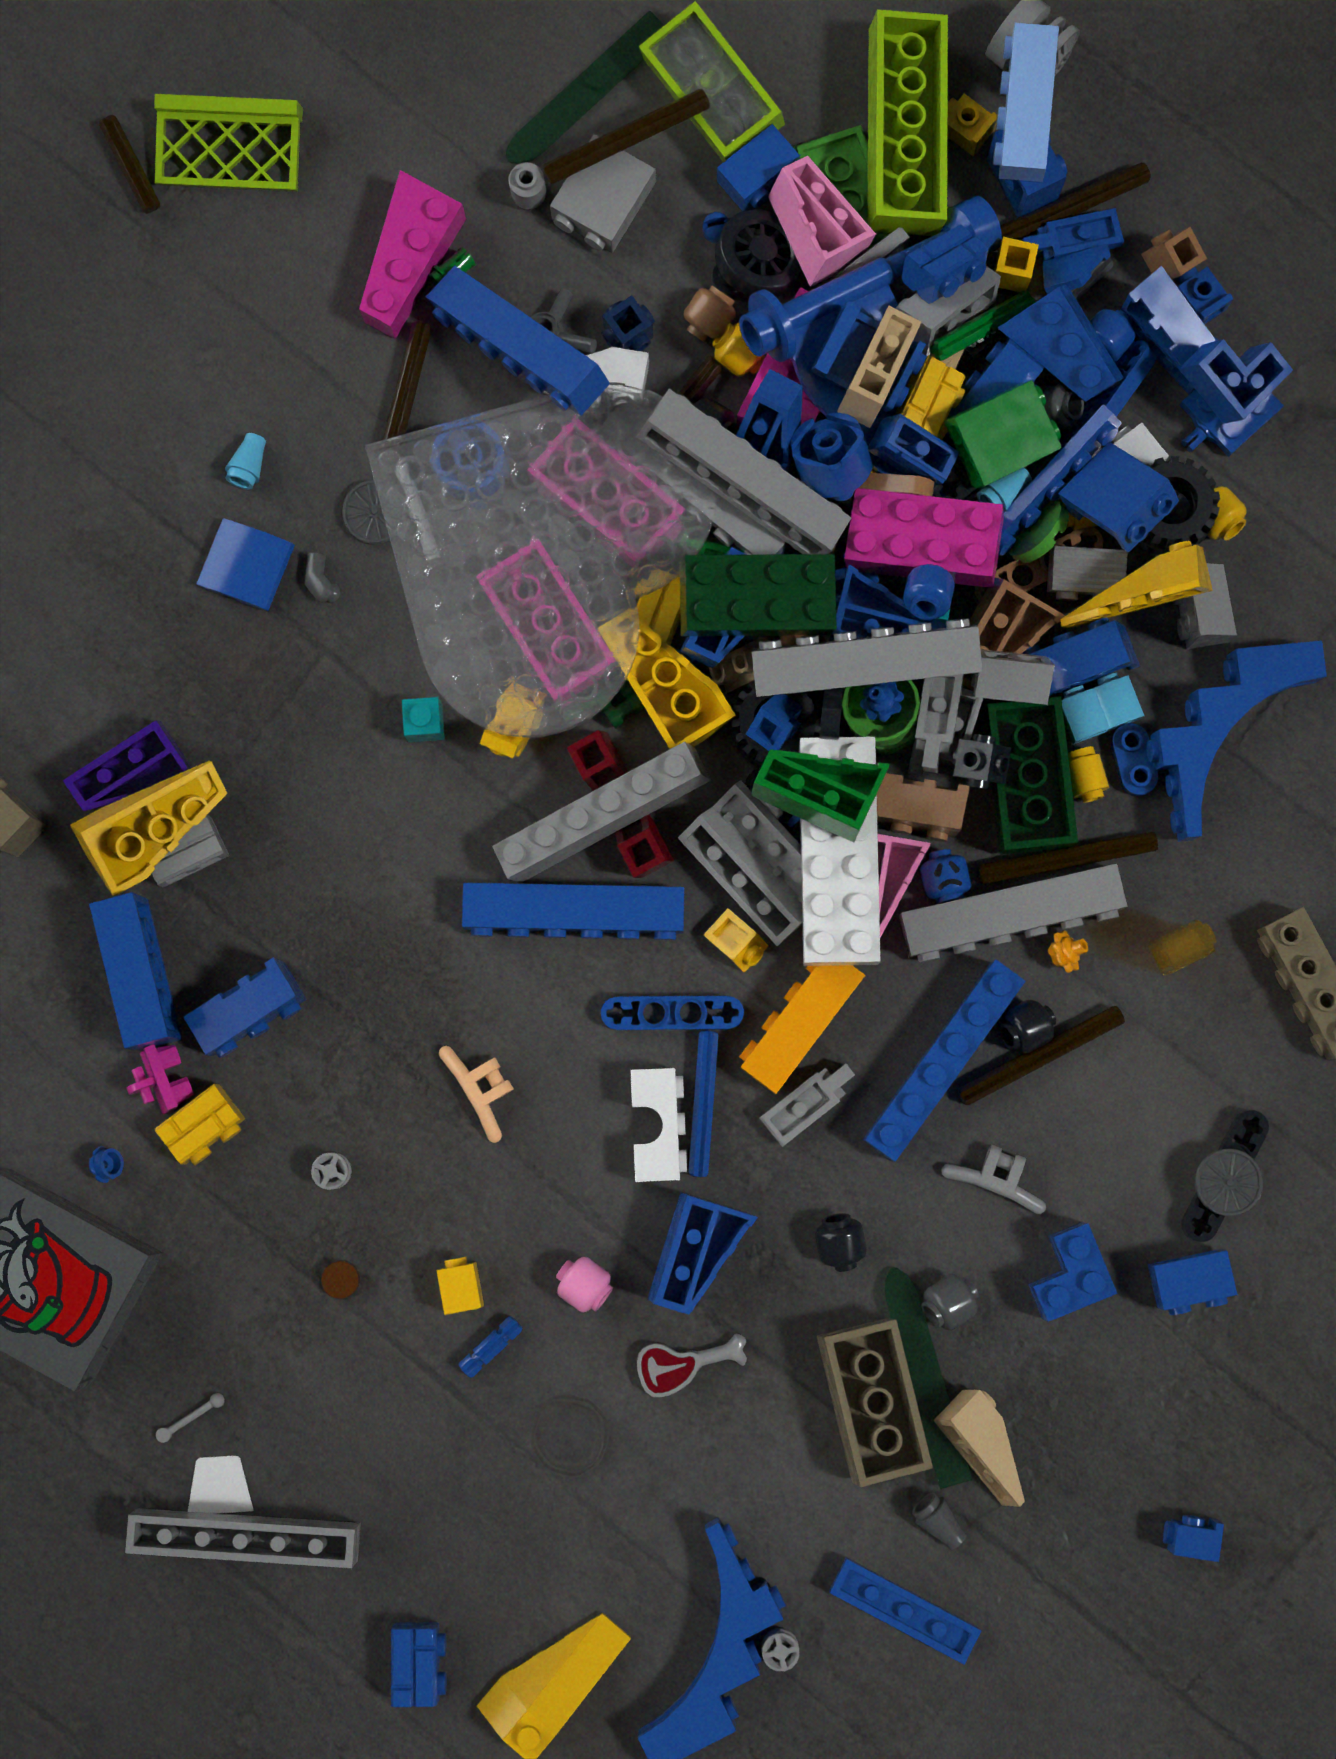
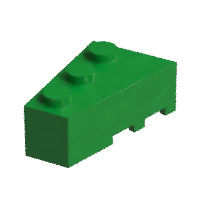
M770 749L754 781L751 796L854 843L890 764L880 762L877 765L854 762V759L847 758L835 760L819 758L818 755Z

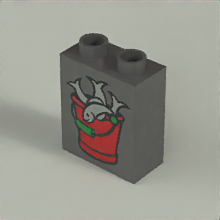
M0 1169V1351L73 1391L92 1385L164 1252L14 1170Z

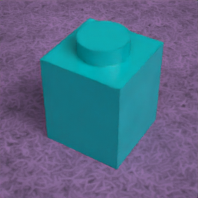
M439 697L402 699L404 737L408 742L445 740L443 704Z

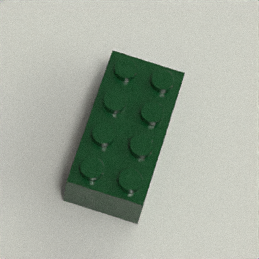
M835 554L685 555L679 562L681 636L829 635L837 629Z
M1061 697L1049 698L1048 705L1016 701L987 704L983 710L986 736L996 737V745L1011 747L1006 783L991 782L999 854L1043 851L1075 846L1078 843Z

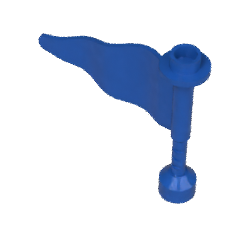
M980 196L968 198L947 209V221L940 233L888 258H877L784 304H781L770 291L765 289L751 294L748 301L749 312L742 315L739 319L740 331L747 347L758 357L768 353L778 362H784L791 358L798 380L812 403L824 415L839 413L837 410L846 391L810 372V369L843 305L850 301L861 307L860 312L881 322L888 306L895 309L898 306L889 285L893 284L895 278L902 276L905 256L960 224L972 233L973 238L976 236L987 245L988 254L997 250L1002 242V232L993 208ZM911 375L909 376L905 386H907ZM896 406L887 413L880 410L870 428L859 423L864 432L867 446H869L882 419L892 417L897 408ZM869 452L873 465L872 469L876 473L905 475ZM941 484L943 488L940 492V495L944 497L946 496L944 485Z

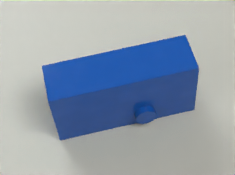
M131 892L90 903L92 919L124 1048L142 1051L143 1048L153 1044L157 1047L183 1040L148 899Z

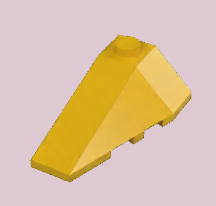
M1191 541L1170 545V552L1158 555L1060 619L1061 626L1072 628L1102 618H1111L1213 591L1203 547L1198 545L1192 546Z
M625 611L597 629L670 749L684 741L695 747L736 717L718 685L671 647L631 611Z
M209 760L108 804L70 824L87 858L111 894L116 896L147 879L163 857L179 845L178 842L194 825H198L225 797L227 791L212 761Z
M601 1613L547 1649L533 1655L532 1658L518 1667L512 1668L501 1675L477 1704V1707L500 1738L522 1758L537 1759L627 1645L631 1636L608 1616Z

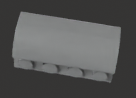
M740 780L713 807L699 815L678 839L772 942L778 946L803 925L801 845L759 799L751 796L749 788Z

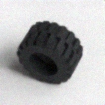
M1171 456L1169 461H1164L1163 457L1155 459L1152 465L1146 464L1169 479L1173 489L1182 493L1187 498L1191 506V516L1187 521L1180 524H1167L1160 521L1141 541L1140 548L1145 551L1150 547L1155 549V555H1160L1164 552H1170L1169 546L1175 543L1191 541L1192 546L1197 543L1200 544L1214 525V521L1219 513L1220 507H1217V504L1220 500L1219 492L1214 491L1216 486L1214 478L1207 479L1205 474L1208 470L1202 465L1199 469L1193 467L1194 460L1187 458L1185 463L1179 462V456Z
M754 680L748 684V688L745 691L742 690L736 704H734L733 711L736 717L732 719L731 727L733 740L736 742L737 749L741 755L744 754L748 758L747 761L751 764L757 763L762 767L769 751L747 736L746 732L761 706L774 695L756 697ZM813 691L785 694L801 705L803 709L798 718L801 724L797 733L789 741H785L780 749L781 751L799 753L800 738H820L821 703L818 697L815 698L813 696Z

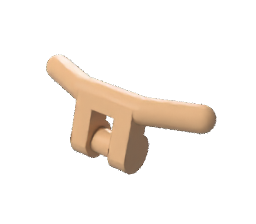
M441 1047L439 1050L440 1058L456 1077L474 1107L488 1140L493 1143L499 1142L502 1138V1133L489 1104L508 1094L514 1088L509 1080L505 1081L498 1070L501 1066L497 1059L493 1058L469 1072L451 1047ZM486 1077L492 1089L483 1094L477 1081Z

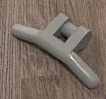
M991 1144L981 1171L953 1164H945L942 1167L941 1172L945 1178L977 1185L1012 1199L1035 1214H1042L1046 1210L1044 1201L1017 1186L1026 1162L1025 1157L1017 1154L1012 1157L1002 1153V1148ZM996 1166L1008 1171L1006 1180L993 1176Z

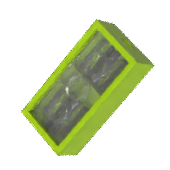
M696 1L639 45L644 61L675 100L698 89L705 91L709 99L710 108L689 119L723 162L771 124L778 130L785 125L782 111Z

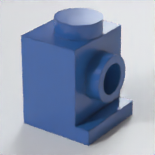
M1208 266L1200 272L1194 267L1178 279L1180 283L1178 289L1204 324L1225 312L1234 299L1230 293H1226ZM1201 286L1207 295L1200 294L1197 287Z
M785 694L774 695L761 706L746 735L768 751L770 749L780 750L785 741H789L798 730L801 723L797 720L803 707Z
M1183 1515L1182 1521L1171 1519V1521L1165 1522L1163 1543L1168 1544L1167 1550L1173 1555L1219 1562L1224 1524L1216 1518L1209 1517L1208 1525H1205L1204 1518Z

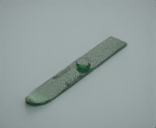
M651 11L647 12L521 128L507 147L505 155L507 161L512 164L525 163L534 160L544 153L644 61L639 45L661 29L664 24Z
M893 1267L889 1269L885 1278L886 1304L890 1318L897 1320L939 1489L971 1481L972 1477L967 1461L934 1422V1419L950 1404L919 1295L907 1274L899 1268Z

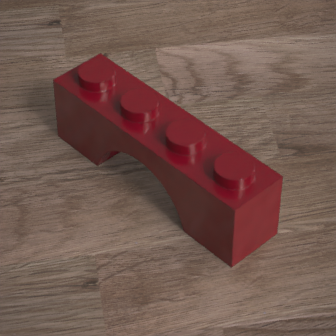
M597 730L566 747L582 779L592 791L628 772L607 732ZM650 814L615 832L617 847L633 878H644L674 861Z

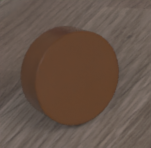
M347 1261L331 1263L322 1274L321 1282L323 1289L333 1298L342 1299L349 1297L359 1287V1271L352 1263Z

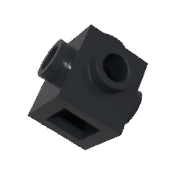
M974 734L973 741L959 739L958 747L955 749L952 758L953 767L955 768L953 776L967 778L966 786L988 789L989 782L1005 784L1009 769L1011 747L996 745V737Z

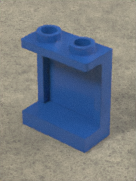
M850 301L843 305L810 369V372L845 391H847L880 322L860 312L861 307ZM920 340L912 342L880 410L887 413L894 406L901 407L910 388L905 386L911 373L917 375L926 360L927 355L922 353L926 343Z
M1110 441L1058 493L1070 515L1079 521L1086 517L1114 536L1121 548L1126 552H1130L1179 502V498L1169 479Z

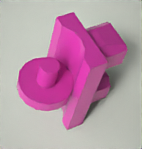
M155 1044L143 1048L144 1051L140 1053L149 1078L146 1079L142 1066L132 1069L131 1071L136 1083L126 1088L129 1095L140 1092L144 1104L155 1101L150 1089L153 1087L164 1115L174 1111L178 1104L192 1097L194 1093L187 1077L169 1083L165 1070L181 1064L176 1046L170 1045L156 1049Z

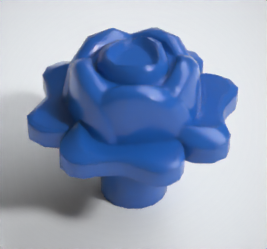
M896 682L873 684V686L863 690L862 694L865 698L860 701V707L866 710L867 717L870 720L874 721L879 717L880 721L886 722L891 715L901 711L902 707L899 702L904 699V694L897 689Z

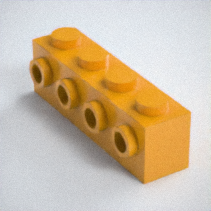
M853 965L807 966L805 969L811 974L803 985L796 980L784 996V999L789 1003L781 1014L775 1010L771 1013L761 1027L766 1031V1034L758 1044L751 1040L739 1056L744 1061L740 1068L776 1095L865 977V974Z

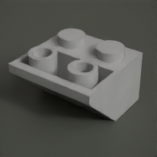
M1207 563L1213 591L1172 601L1174 605H1179L1181 618L1177 619V630L1180 640H1185L1187 649L1230 643L1237 636L1224 564Z

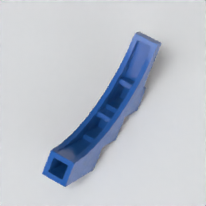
M1322 641L1235 649L1226 655L1227 660H1224L1223 663L1224 678L1226 682H1230V686L1197 689L1188 695L1189 700L1185 702V715L1187 721L1192 722V726L1159 729L1150 735L1151 740L1147 741L1149 761L1154 762L1155 771L1169 770V775L1166 776V791L1168 796L1172 797L1174 811L1170 814V824L1173 833H1177L1178 842L1192 841L1202 836L1201 806L1206 777L1217 750L1231 728L1252 707L1265 698L1289 688L1317 683L1327 677Z
M719 1517L705 1524V1530L716 1557L721 1585L720 1613L714 1641L701 1670L685 1693L662 1715L638 1729V1740L648 1759H683L736 1732V1722L734 1719L739 1717V1713L730 1695L724 1698L722 1694L759 1676L758 1663L763 1661L754 1641L752 1640L747 1643L745 1639L784 1620L781 1608L785 1607L786 1604L777 1585L770 1588L766 1579L754 1585L751 1584L750 1581L756 1578L746 1557L739 1560L733 1548L739 1544L730 1524L728 1523L723 1526Z

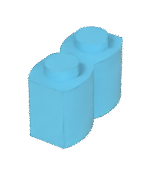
M1117 672L1096 680L1098 686L1085 691L1083 685L1062 693L1064 696L1062 700L1064 724L1072 744L1085 741L1144 717L1129 675L1119 678Z

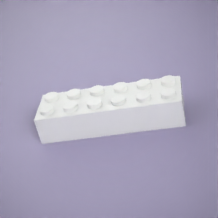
M875 736L839 737V740L800 738L799 753L818 755L819 758L835 760L847 758L854 759V762L876 764ZM876 795L854 843L800 818L803 966L878 965L881 961Z

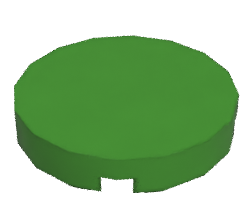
M1050 500L1041 510V516L1038 521L1030 528H1024L1015 538L1016 543L1008 554L1014 560H1020L1022 563L1032 562L1042 557L1054 547L1056 541L1053 538L1057 535L1058 531L1062 534L1065 532L1069 521L1068 509L1059 500Z

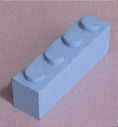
M1015 23L1012 36H1005L1003 59H1010L1009 72L1002 71L1000 94L1006 95V105L998 109L996 130H1003L1002 143H995L993 165L1000 166L999 179L1043 182L1047 165L1059 26Z

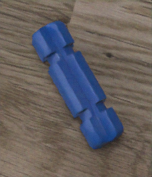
M507 1317L499 1325L500 1328L498 1330H493L473 1349L474 1353L472 1355L469 1353L459 1362L460 1369L468 1377H474L482 1369L483 1364L487 1365L509 1344L507 1342L509 1339L513 1340L522 1332V1326L514 1317Z

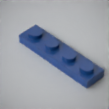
M848 1557L845 1558L829 1590L830 1594L964 1665L982 1631L976 1625Z

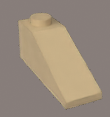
M888 306L837 412L848 414L857 419L859 423L869 428L871 427L884 404L921 325V321Z
M962 1390L934 1419V1422L1002 1506L1020 1507L1025 1500L1003 1417L995 1409L996 1403L993 1398L982 1390Z

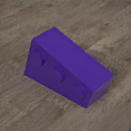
M155 720L62 781L83 811H90L102 808L192 767L163 723Z

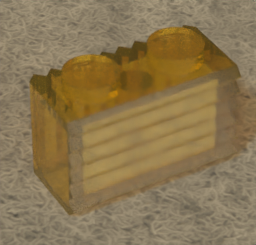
M1194 920L1150 941L1148 948L1161 973L1165 976L1216 952L1213 944L1217 941L1207 923L1202 924L1201 921Z

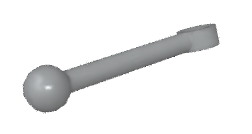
M214 1393L210 1397V1401L170 1427L158 1429L156 1439L161 1443H165L171 1439L174 1432L213 1407H221L224 1404L223 1395Z

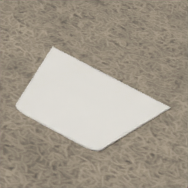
M238 1456L203 1457L196 1460L188 1512L217 1514L254 1511L241 1460Z

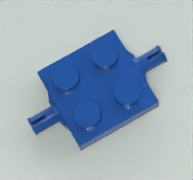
M1194 390L1179 406L1192 418L1196 429L1185 439L1181 440V443L1185 447L1195 438L1186 448L1187 451L1192 452L1200 443L1207 439L1215 443L1229 457L1276 415L1284 405L1270 393L1244 420L1223 424L1200 394Z

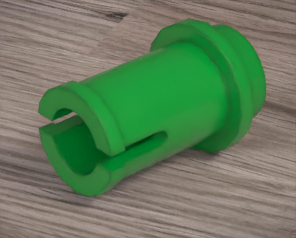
M460 247L455 254L440 266L434 265L432 267L433 272L429 274V278L436 286L454 265L465 273L475 267L474 259L469 253L465 256L466 250Z

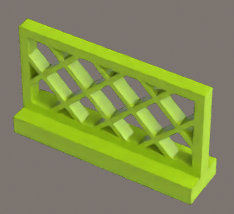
M155 94L154 109L157 111L156 185L298 192L300 122H302L303 108L297 100ZM166 121L182 122L189 130L174 145L166 137ZM187 122H198V123L195 124V125L191 128V126H190ZM207 123H217L224 133L208 146L197 132ZM222 123L233 125L226 129ZM243 124L252 125L259 132V135L245 148L232 135ZM257 125H268V127L262 131ZM277 126H290L291 140L279 150L267 136ZM194 136L206 150L190 164L179 152V149ZM230 138L241 152L225 165L214 151ZM265 139L277 153L261 167L249 153ZM165 142L170 146V149L166 153ZM289 150H290V161L285 157V154H286ZM176 153L188 167L177 177H165V162ZM210 155L223 168L212 179L203 178L196 170ZM244 157H247L258 171L248 180H239L231 170ZM280 158L290 167L289 182H275L266 173ZM193 172L198 178H187V176ZM228 173L233 180L222 178ZM262 175H264V177H265L268 181H257V180H258Z

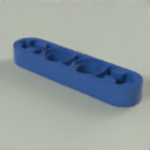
M1138 340L1132 343L1120 359L1115 362L1124 378L1087 401L1084 405L1083 414L1077 424L1066 430L1059 442L1062 448L1103 404L1116 417L1156 362V353L1145 341Z
M731 996L613 997L605 1001L601 1009L602 1021L613 1030H729L737 1027L744 1016L743 1005L738 999ZM640 1002L637 1012L640 1021L639 1025H632L633 1017H622L621 1024H614L613 1018L607 1017V1010H613L616 1003L621 1004L622 1010H633L631 1003ZM690 1002L697 1004L702 1012L699 1021L693 1024L684 1022L680 1016L682 1006ZM705 1002H713L712 1010H721L724 1007V1003H731L732 1009L738 1010V1016L732 1017L731 1023H724V1018L721 1016H712L713 1024H705L707 1018ZM650 1003H658L665 1010L663 1020L657 1024H651L644 1018V1009Z

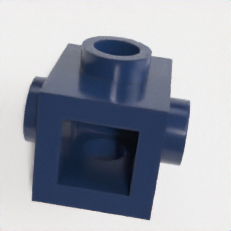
M632 295L624 301L614 303L602 315L604 331L601 334L610 348L617 347L642 352L651 344L650 339L653 338V324L655 320L644 304L639 306ZM627 328L632 329L626 334L623 333V331Z

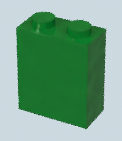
M1033 380L1013 386L944 420L956 450L959 451L958 454L973 488L984 487L1062 448L1059 442L1061 438L1060 430L1055 421L1049 419L1044 408L1046 405L1045 396L1040 387L1034 385Z

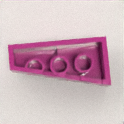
M401 170L359 307L366 324L394 339L398 336L430 281L429 274L433 272L432 267L434 265L439 266L466 220L462 203Z

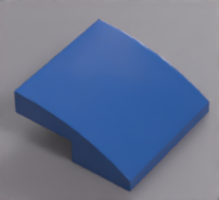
M223 518L197 585L205 590L231 597L239 603L269 611L295 545L274 535Z

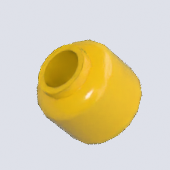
M739 322L734 325L728 323L723 335L720 338L714 339L712 346L715 348V360L738 377L748 372L753 374L758 372L766 357L765 355L758 357L750 351L742 337Z
M1219 486L1214 488V491L1219 492L1220 500L1217 504V507H1220L1219 513L1207 536L1212 540L1223 538L1227 541L1236 536L1245 526L1247 509L1229 488Z

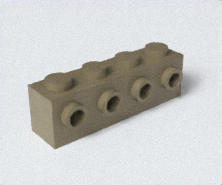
M1301 907L1259 928L1257 932L1260 937L1257 938V942L1263 954L1267 958L1272 957L1278 968L1275 971V976L1281 987L1285 991L1289 989L1296 1002L1292 1006L1298 1019L1302 1023L1307 1022L1313 1036L1310 1037L1314 1049L1320 1056L1325 1055L1327 1060L1336 1059V965L1305 908Z

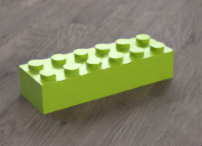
M877 9L869 27L867 224L875 233L891 234L900 227L904 229L907 235L934 236L941 232L947 221L948 15Z

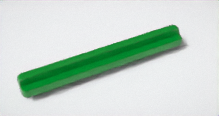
M1028 291L1016 294L936 339L934 344L930 346V352L939 361L949 358L998 330L999 326L1034 304L1035 298L1031 297Z

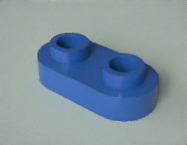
M1128 723L1120 726L1111 737L1112 754L1122 789L1132 796H1144L1156 786L1158 772L1154 769V762H1150L1147 756V741L1149 740L1147 732L1140 725ZM1128 735L1134 736L1137 740L1136 747L1127 746L1125 737ZM1137 770L1144 772L1146 775L1145 782H1137L1134 779V772Z

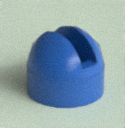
M721 212L708 214L702 225L704 237L709 242L716 243L729 218ZM721 221H723V222L725 223V224H719V225L711 226V227H709V228H708V225H707V224H712V223L721 222Z

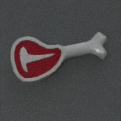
M734 1334L729 1342L724 1345L702 1351L690 1350L686 1352H678L662 1343L648 1344L641 1349L637 1357V1373L645 1392L652 1397L661 1398L674 1394L687 1386L702 1366L727 1359L736 1361L743 1366L747 1360L743 1352L746 1339L740 1334Z

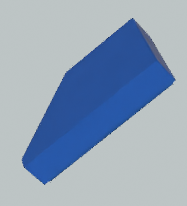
M1104 244L1056 259L1043 261L1044 289L1046 293L1049 294L1056 288L1068 285L1070 290L1083 287L1092 277L1091 272L1101 261H1107L1111 256L1108 245Z

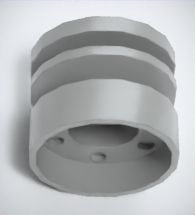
M1021 0L993 36L985 52L986 58L1003 71L1008 70L1010 59H1003L1005 36H1012L1015 23L1045 25L1051 11L1050 6L1042 0ZM1063 16L1057 17L1049 24L1059 26L1055 76L1068 60L1072 48L1080 35V30L1074 25L1068 26L1063 31L1066 24V19Z

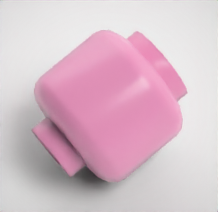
M581 1257L575 1263L567 1260L556 1275V1278L561 1281L557 1290L559 1297L582 1313L591 1309L596 1312L606 1301L613 1289L609 1285L611 1279L609 1272L588 1257Z

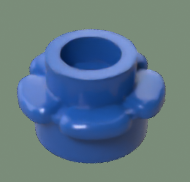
M105 1146L97 1147L93 1151V1156L89 1159V1170L97 1181L107 1183L109 1179H115L121 1174L124 1161L119 1151L113 1148L106 1149Z

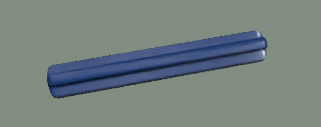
M700 1031L698 1039L689 1175L694 1177H707L709 1171L719 1037L715 1031Z

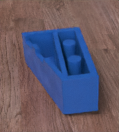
M769 369L752 398L736 436L748 441L752 448L768 459L779 463L782 469L797 479L798 472L792 456L791 438L798 427L801 426L803 386Z

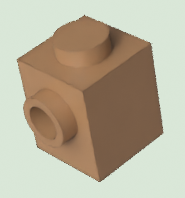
M1191 227L1176 234H1172L1170 229L1151 239L1153 247L1141 253L1151 274L1162 265L1171 279L1183 275L1207 259Z

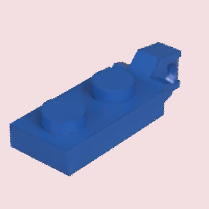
M1116 208L1046 222L1044 227L1036 230L1037 235L1022 239L1025 242L1039 244L1036 257L1042 255L1044 261L1107 244L1109 249L1122 247L1124 243Z

